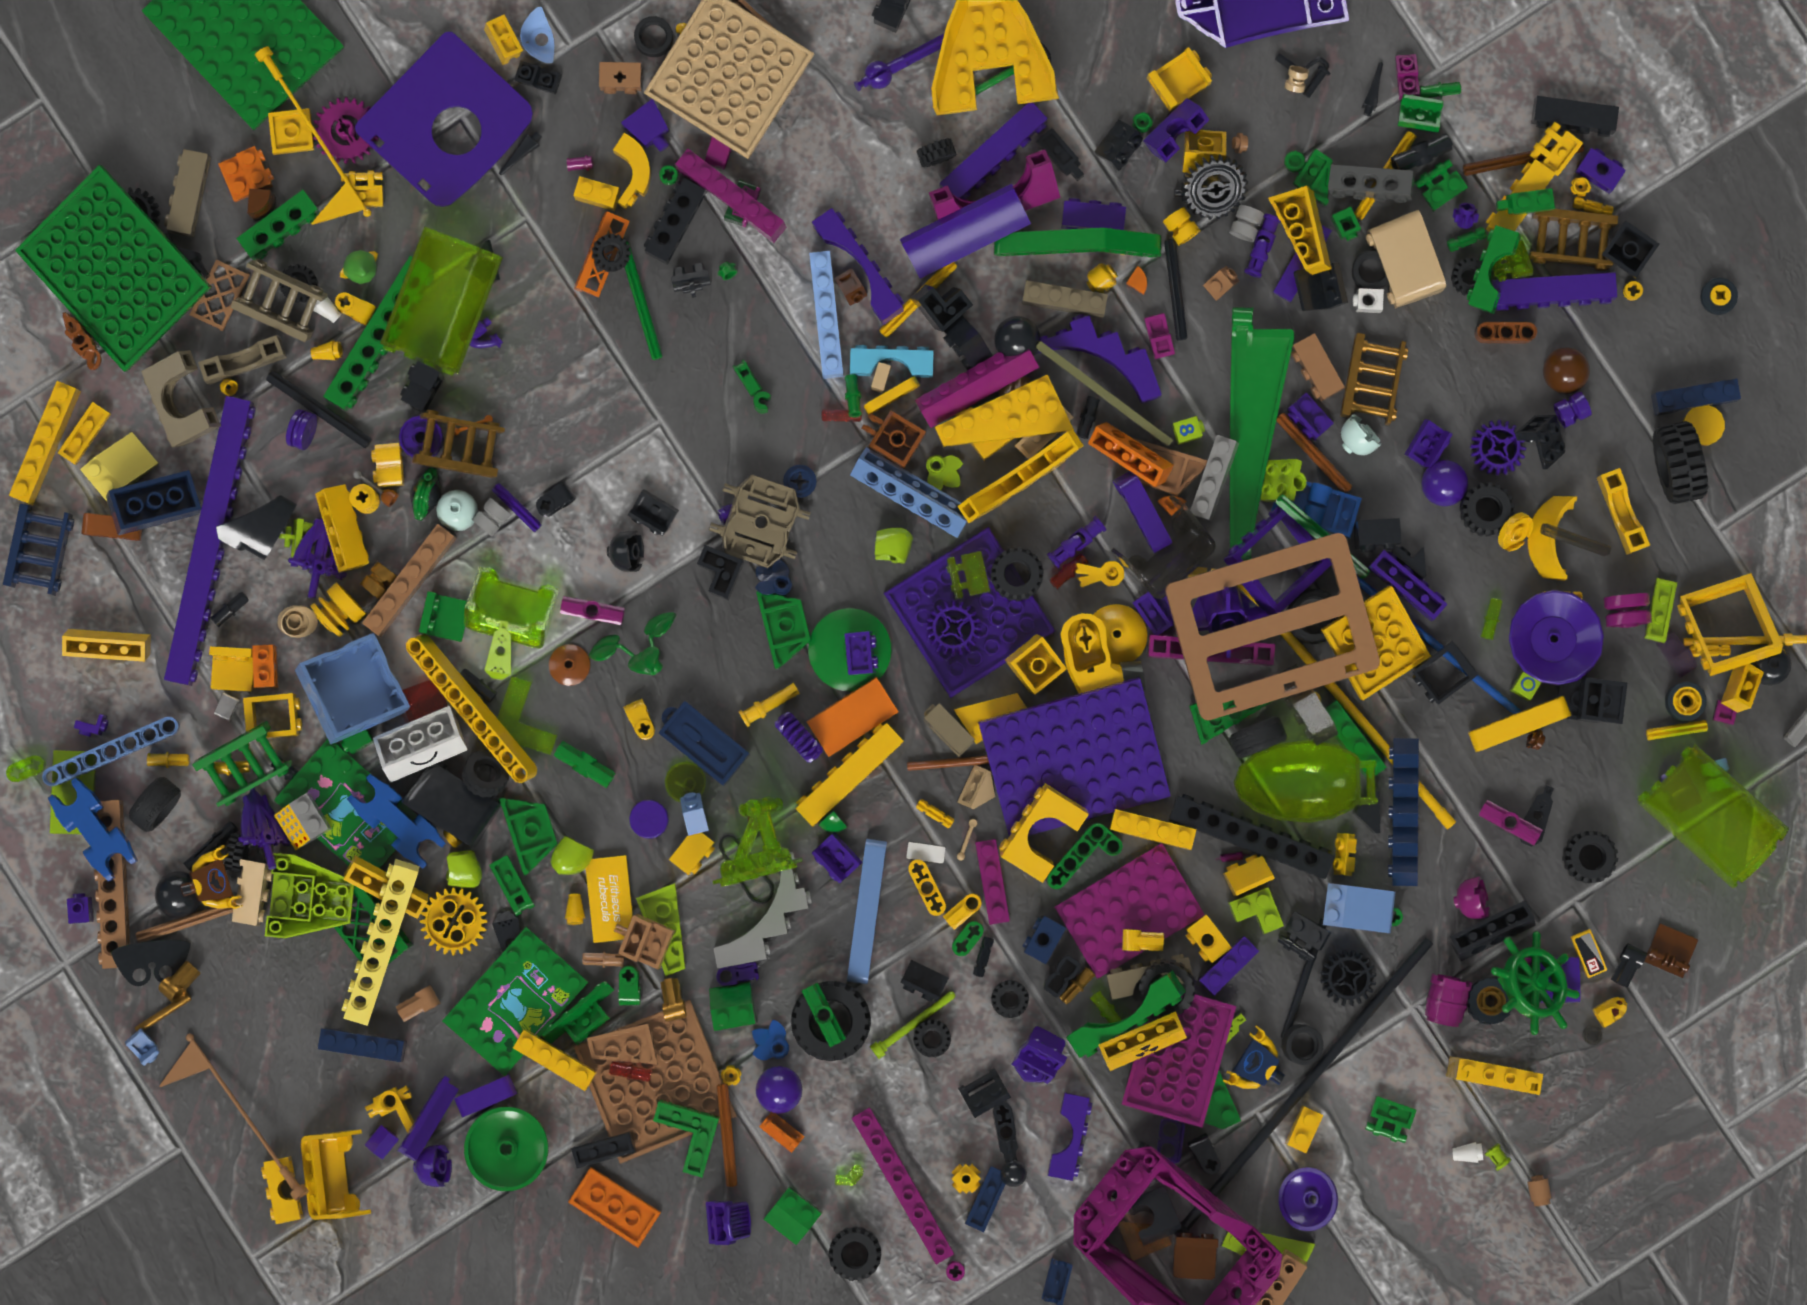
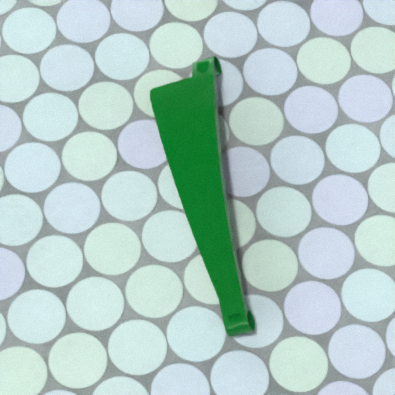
M1251 307L1232 308L1229 439L1237 441L1239 445L1229 471L1230 548L1236 544L1239 545L1242 542L1241 538L1248 532H1253L1255 528L1272 438L1294 341V331L1292 329H1253V308ZM1251 548L1241 557L1243 561L1252 558Z

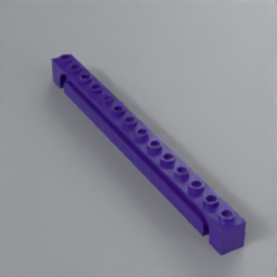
M226 396L220 422L221 427H219L164 676V680L192 686V683L197 680L198 670L195 669L197 662H200L202 658L200 646L201 642H204L206 639L207 630L204 628L206 621H209L211 617L209 605L210 601H213L215 598L216 589H213L215 581L219 579L220 569L218 564L219 560H223L225 549L222 548L223 541L218 539L216 526L228 522L233 516L234 509L231 508L232 501L236 500L238 493L236 482L237 479L240 480L242 475L240 464L241 460L246 457L247 447H244L245 441L250 438L251 427H249L250 419L254 418L256 407H253L254 403L249 400Z

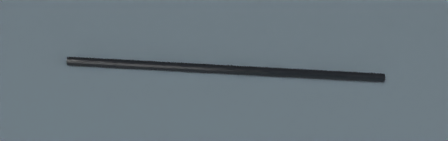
M1425 937L1208 1190L1216 1197L1222 1192L1432 947L1433 943ZM1195 1206L1181 1224L1189 1230L1203 1212Z

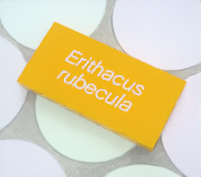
M627 855L591 859L586 867L593 943L624 940L625 936L614 932L617 924L628 928L633 917Z

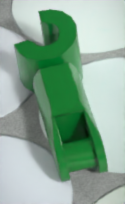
M743 359L739 365L732 366L733 370L750 396H754V409L760 414L768 413V407L759 402L761 400L769 401L771 395L762 391L761 385ZM747 370L748 375L742 377L740 373Z

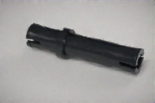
M229 820L217 833L214 832L212 837L183 864L189 871H192V866L201 855L216 850L221 845H225L230 835L236 833L239 829Z

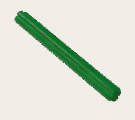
M631 252L630 260L624 268L652 360H658L662 358V353Z
M1286 495L1278 496L1275 501L1276 504L1312 536L1318 539L1330 535ZM1350 552L1356 574L1360 578L1367 577L1370 569Z

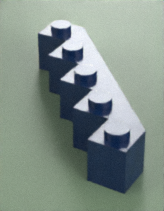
M1393 738V747H1389V759H1393V776H1389V789H1393V806H1389V818H1393V835H1388V848H1393L1392 865H1388V877H1392V886H1418L1419 738Z

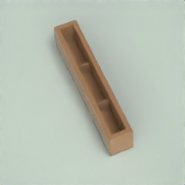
M437 524L362 624L382 637L457 538Z

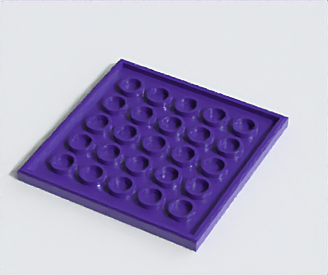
M989 527L884 592L888 602L950 698L1004 665L1007 657L1036 634L1045 639L1055 632L1033 595L1026 600L1010 601L1000 596L999 592H996L991 581L992 566L995 559L1004 550ZM1010 564L1005 570L1006 581L1016 587L1024 585L1025 583L1013 564ZM952 600L956 601L955 607H959L961 601L964 602L963 609L970 605L971 609L968 613L977 612L973 620H981L980 623L975 624V627H982L981 631H975V634L980 635V639H972L977 643L976 646H972L969 643L970 652L962 648L963 655L960 656L958 650H955L954 657L951 656V650H948L947 654L943 655L945 649L943 647L937 652L936 647L939 644L930 645L934 637H926L927 634L932 633V630H925V626H932V623L926 621L927 618L934 619L930 612L933 610L938 613L937 605L944 609L945 601L948 602L949 607H952ZM959 612L947 613L952 620H960L965 617ZM942 617L939 618L936 624L937 635L946 629V624ZM949 622L950 629L948 632L958 635L957 628L960 624L957 625L956 623ZM967 622L961 628V633L965 640H967L971 633L970 622ZM953 636L942 640L948 645L960 644Z

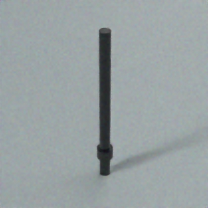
M1320 918L1318 925L1326 929L1327 925H1323L1324 919ZM1313 948L1311 953L1317 956L1318 950ZM1308 960L1305 962L1280 1036L1281 1038L1294 1024L1314 963Z

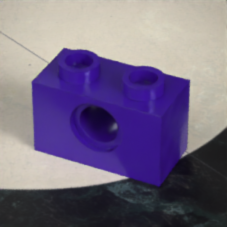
M1591 148L1575 173L1585 177L1589 182L1610 194L1626 170L1622 168L1623 165L1617 160L1613 159L1611 161L1605 157L1606 154L1600 149L1595 148L1594 150ZM1597 165H1603L1606 168V173H1599Z

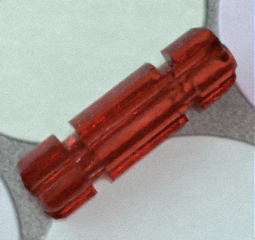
M822 410L821 419L822 421L850 422V420H853V422H860L862 415L859 417H849L848 410Z

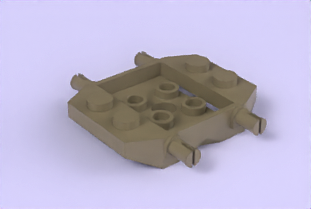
M752 474L736 487L724 483L722 491L735 496L725 526L711 522L710 526L712 527H709V531L721 535L724 553L767 568L783 556L795 559L797 551L786 548L789 532L796 517L808 520L809 517L806 515L810 516L811 512L800 509L795 489ZM751 496L784 507L786 511L750 500L747 497ZM759 516H764L766 518L765 526L757 527L755 524L756 519ZM735 532L773 544L774 546L770 547L735 535Z

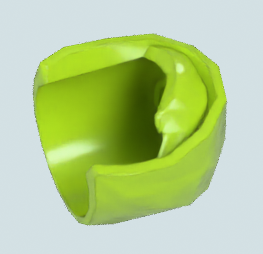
M901 527L878 530L875 541V559L889 560L896 564L906 563L913 542L912 534Z
M564 836L552 853L551 865L560 875L579 874L589 865L594 850L574 841L573 838Z
M468 850L448 853V871L446 874L448 886L461 888L477 887L482 880V870L475 852Z

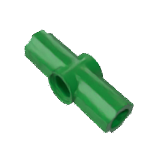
M565 741L560 743L553 755L570 765L571 769L586 778H591L605 788L610 785L616 775L611 769L598 763L597 759L584 751L577 750Z
M818 982L802 990L829 1047L846 1040ZM827 1009L830 1013L829 1019L826 1021L820 1020L818 1018L819 1010Z

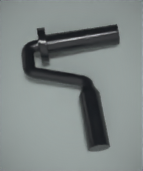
M1280 53L1275 59L1287 69L1290 66H1297ZM1322 57L1315 58L1303 67L1309 69L1317 62L1324 65V67L1320 65L1317 67L1319 69L1318 73L1303 92V95L1307 98L1311 97L1323 78L1331 74L1328 71L1329 63Z

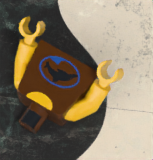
M224 845L201 855L194 863L192 871L189 872L191 882L180 885L184 897L195 894L197 901H202L204 906L216 909H238L243 907V905L239 906L236 904V899L242 898V896L233 897L222 861L229 853L223 855L220 852L225 847Z

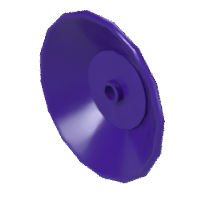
M1558 590L1535 594L1521 604L1511 620L1509 643L1513 658L1522 670L1539 682L1555 685L1577 681L1590 672L1601 656L1604 639L1600 619L1589 603L1573 593ZM1551 636H1555L1557 638L1556 643L1551 642Z

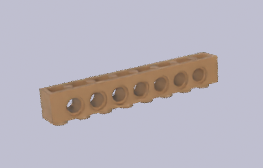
M123 800L100 801L103 808L96 814L102 822L105 817H111L112 825L107 828L110 832L117 826L125 835ZM116 853L111 857L114 860V866L111 870L115 876L113 879L115 881L113 890L107 889V880L96 869L94 870L95 881H98L95 898L96 902H99L96 918L97 923H100L97 939L98 943L101 944L98 960L99 964L102 965V969L118 968L109 949L111 942L115 941L118 944V948L130 945L126 859L120 853ZM111 899L116 902L114 911H110L107 908V903ZM112 920L117 923V929L114 932H111L108 928V924Z

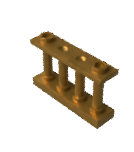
M1562 209L1532 213V218L1537 219V222H1539L1536 252L1531 251L1528 254V259H1533L1534 263L1544 264L1546 261L1595 266V270L1606 271L1607 268L1613 266V263L1606 260L1602 253L1608 245L1609 230L1618 224V216ZM1550 220L1558 221L1560 225L1557 254L1544 253L1547 223H1550ZM1570 223H1578L1580 227L1577 257L1565 255L1567 230ZM1591 225L1599 226V229H1601L1598 259L1585 258L1588 228Z
M1357 333L1354 337L1340 416L1348 418L1354 412L1386 417L1385 425L1389 426L1391 421H1395L1397 409L1394 408L1402 361L1406 360L1408 355V348H1405L1406 342L1402 341L1398 349L1368 343L1367 340H1364L1365 334ZM1370 351L1396 356L1395 369L1364 363L1361 360L1362 352ZM1362 371L1391 376L1393 377L1392 388L1362 384L1357 380L1358 372L1362 373ZM1360 391L1390 397L1388 409L1358 404L1356 401H1353L1354 393Z
M427 410L426 413L420 414V418L427 419L422 451L419 454L413 455L412 463L489 478L497 477L498 469L493 468L491 462L496 433L501 434L505 432V428L500 427V423L488 422L487 424L455 419L440 416L438 411ZM435 421L448 423L443 454L440 455V458L433 457L430 452ZM456 425L468 427L464 454L460 461L452 460L453 457L451 456ZM476 429L488 431L484 459L480 465L472 464L473 460H471Z

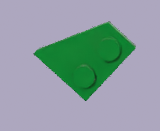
M1314 149L1292 184L1297 188L1308 186L1314 191L1315 199L1324 206L1327 205L1329 201L1327 199L1329 176L1333 160L1319 150Z

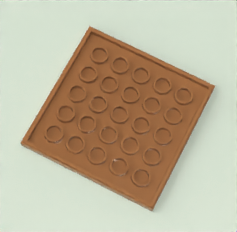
M691 1000L684 1002L687 1018L666 1022L663 1011L614 1030L619 1031L649 1023L658 1065L591 1059L588 1041L574 1046L579 1061L597 1071L589 1087L609 1137L632 1132L637 1152L617 1157L620 1164L693 1134L692 1132L654 1122L653 1119L659 1100L720 1117L717 1085L722 1084L723 1080ZM730 1100V1111L732 1119L734 1117H737V1115Z

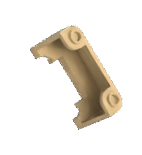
M1419 210L1400 216L1367 231V243L1369 247L1373 246L1374 249H1377L1390 285L1387 298L1389 303L1394 305L1395 309L1439 294L1446 288L1442 269Z

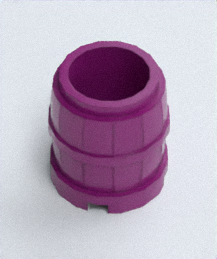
M1432 973L1431 986L1426 998V1020L1446 1026L1459 1027L1467 1010L1469 991H1471L1472 982L1467 980L1462 982L1460 978Z

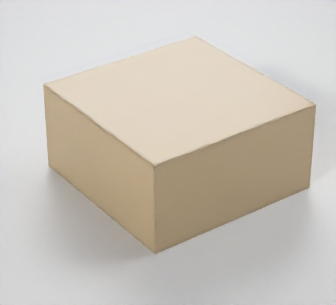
M878 362L871 390L884 393L891 365Z

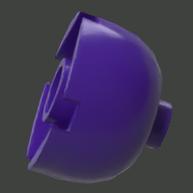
M428 1146L423 1149L418 1159L414 1162V1172L423 1184L431 1187L446 1186L444 1183L449 1182L452 1173V1161H447L446 1154L449 1153V1150L446 1146Z

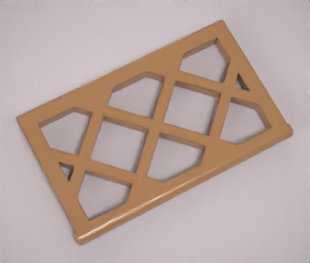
M216 260L209 273L210 277L206 281L210 285L214 283L217 294L208 298L204 295L193 306L190 316L223 331L234 309L230 308L231 305L225 306L222 296L234 293V299L238 298L250 274ZM218 266L225 268L227 275L215 278L214 274ZM236 275L243 276L244 278L240 286L235 288L232 277ZM228 278L232 289L221 293L217 282ZM219 298L222 309L211 312L208 301ZM205 303L208 314L203 316L196 314L199 305ZM224 312L225 318L222 324L215 323L213 316Z

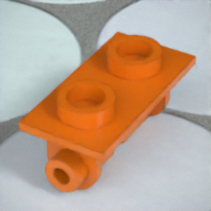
M772 1112L769 1113L759 1126L791 1153L805 1137L784 1119Z

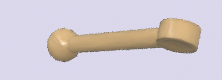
M975 819L969 821V830L962 849L957 854V859L960 861L965 858L964 853L973 828L977 825Z

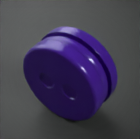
M298 409L293 414L286 432V443L288 446L296 447L300 450H306L310 446L317 428V416L301 409Z
M644 800L633 807L629 821L632 830L638 836L652 839L665 832L669 823V816L665 807L659 802Z

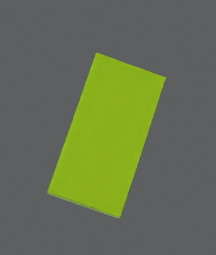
M53 750V766L86 751ZM90 754L87 757L86 761L89 766L96 764V755ZM74 762L67 766L69 774H75L78 770V766ZM96 769L77 777L94 793ZM52 771V783L58 780V774ZM72 780L58 786H52L51 795H56L66 806L73 804L77 798V792L71 783ZM51 806L50 834L82 835L77 827L68 832L56 818Z

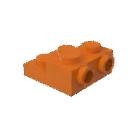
M255 146L237 153L235 157L218 163L234 202L249 197V189L266 190L273 187L271 180L274 177L269 168L266 169L263 163L266 161L262 150H258Z

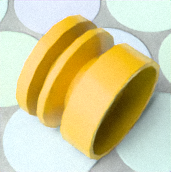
M335 582L326 591L331 600L328 602L324 598L319 597L318 600L323 607L320 608L316 603H313L310 607L313 609L316 618L325 628L341 638L344 633L339 626L342 625L348 631L350 627L345 620L349 618L357 623L366 615V612L339 583Z

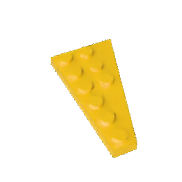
M1048 375L935 427L943 447L1067 432L1073 429Z

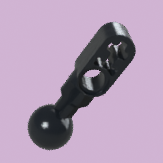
M1003 1102L992 1109L999 1149L1004 1154L1005 1164L1000 1170V1177L1007 1186L1018 1187L1026 1180L1027 1170L1017 1160L1016 1151L1018 1143L1012 1108L1008 1103ZM1003 1105V1108L1008 1109V1112L1004 1114L1005 1120L1010 1118V1123L1004 1122L998 1125V1120L1002 1121V1116L997 1114V1110ZM1004 1126H1009L1012 1130V1134L1008 1138H1003L1000 1134V1130Z

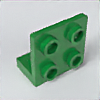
M428 591L419 632L462 642L471 603Z

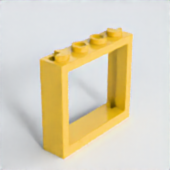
M1752 573L1680 596V602L1677 605L1681 617H1685L1686 630L1694 638V649L1696 652H1700L1702 657L1701 665L1704 670L1708 671L1710 676L1782 652V641ZM1745 590L1768 646L1713 663L1690 607Z
M1449 1056L1446 1077L1536 1095H1540L1543 1074L1453 1056Z

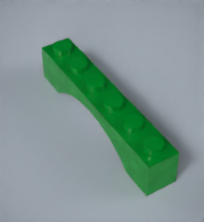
M1172 970L1150 985L1144 1002L1131 1016L1113 1023L1097 1024L1088 1022L1070 1033L1066 1038L1079 1058L1084 1055L1088 1058L1098 1052L1097 1047H1099V1044L1111 1040L1117 1035L1131 1031L1130 1027L1135 1024L1138 1027L1148 1021V1016L1151 1014L1157 1016L1166 1010L1164 1006L1169 1003L1174 1006L1183 1000L1181 996L1186 990Z

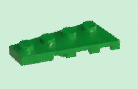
M1233 700L1222 703L1224 710L1236 707ZM1271 702L1212 720H1205L1200 716L1197 703L1190 704L1189 708L1200 744H1205L1208 740L1223 733L1234 724L1236 725L1242 719L1257 712Z

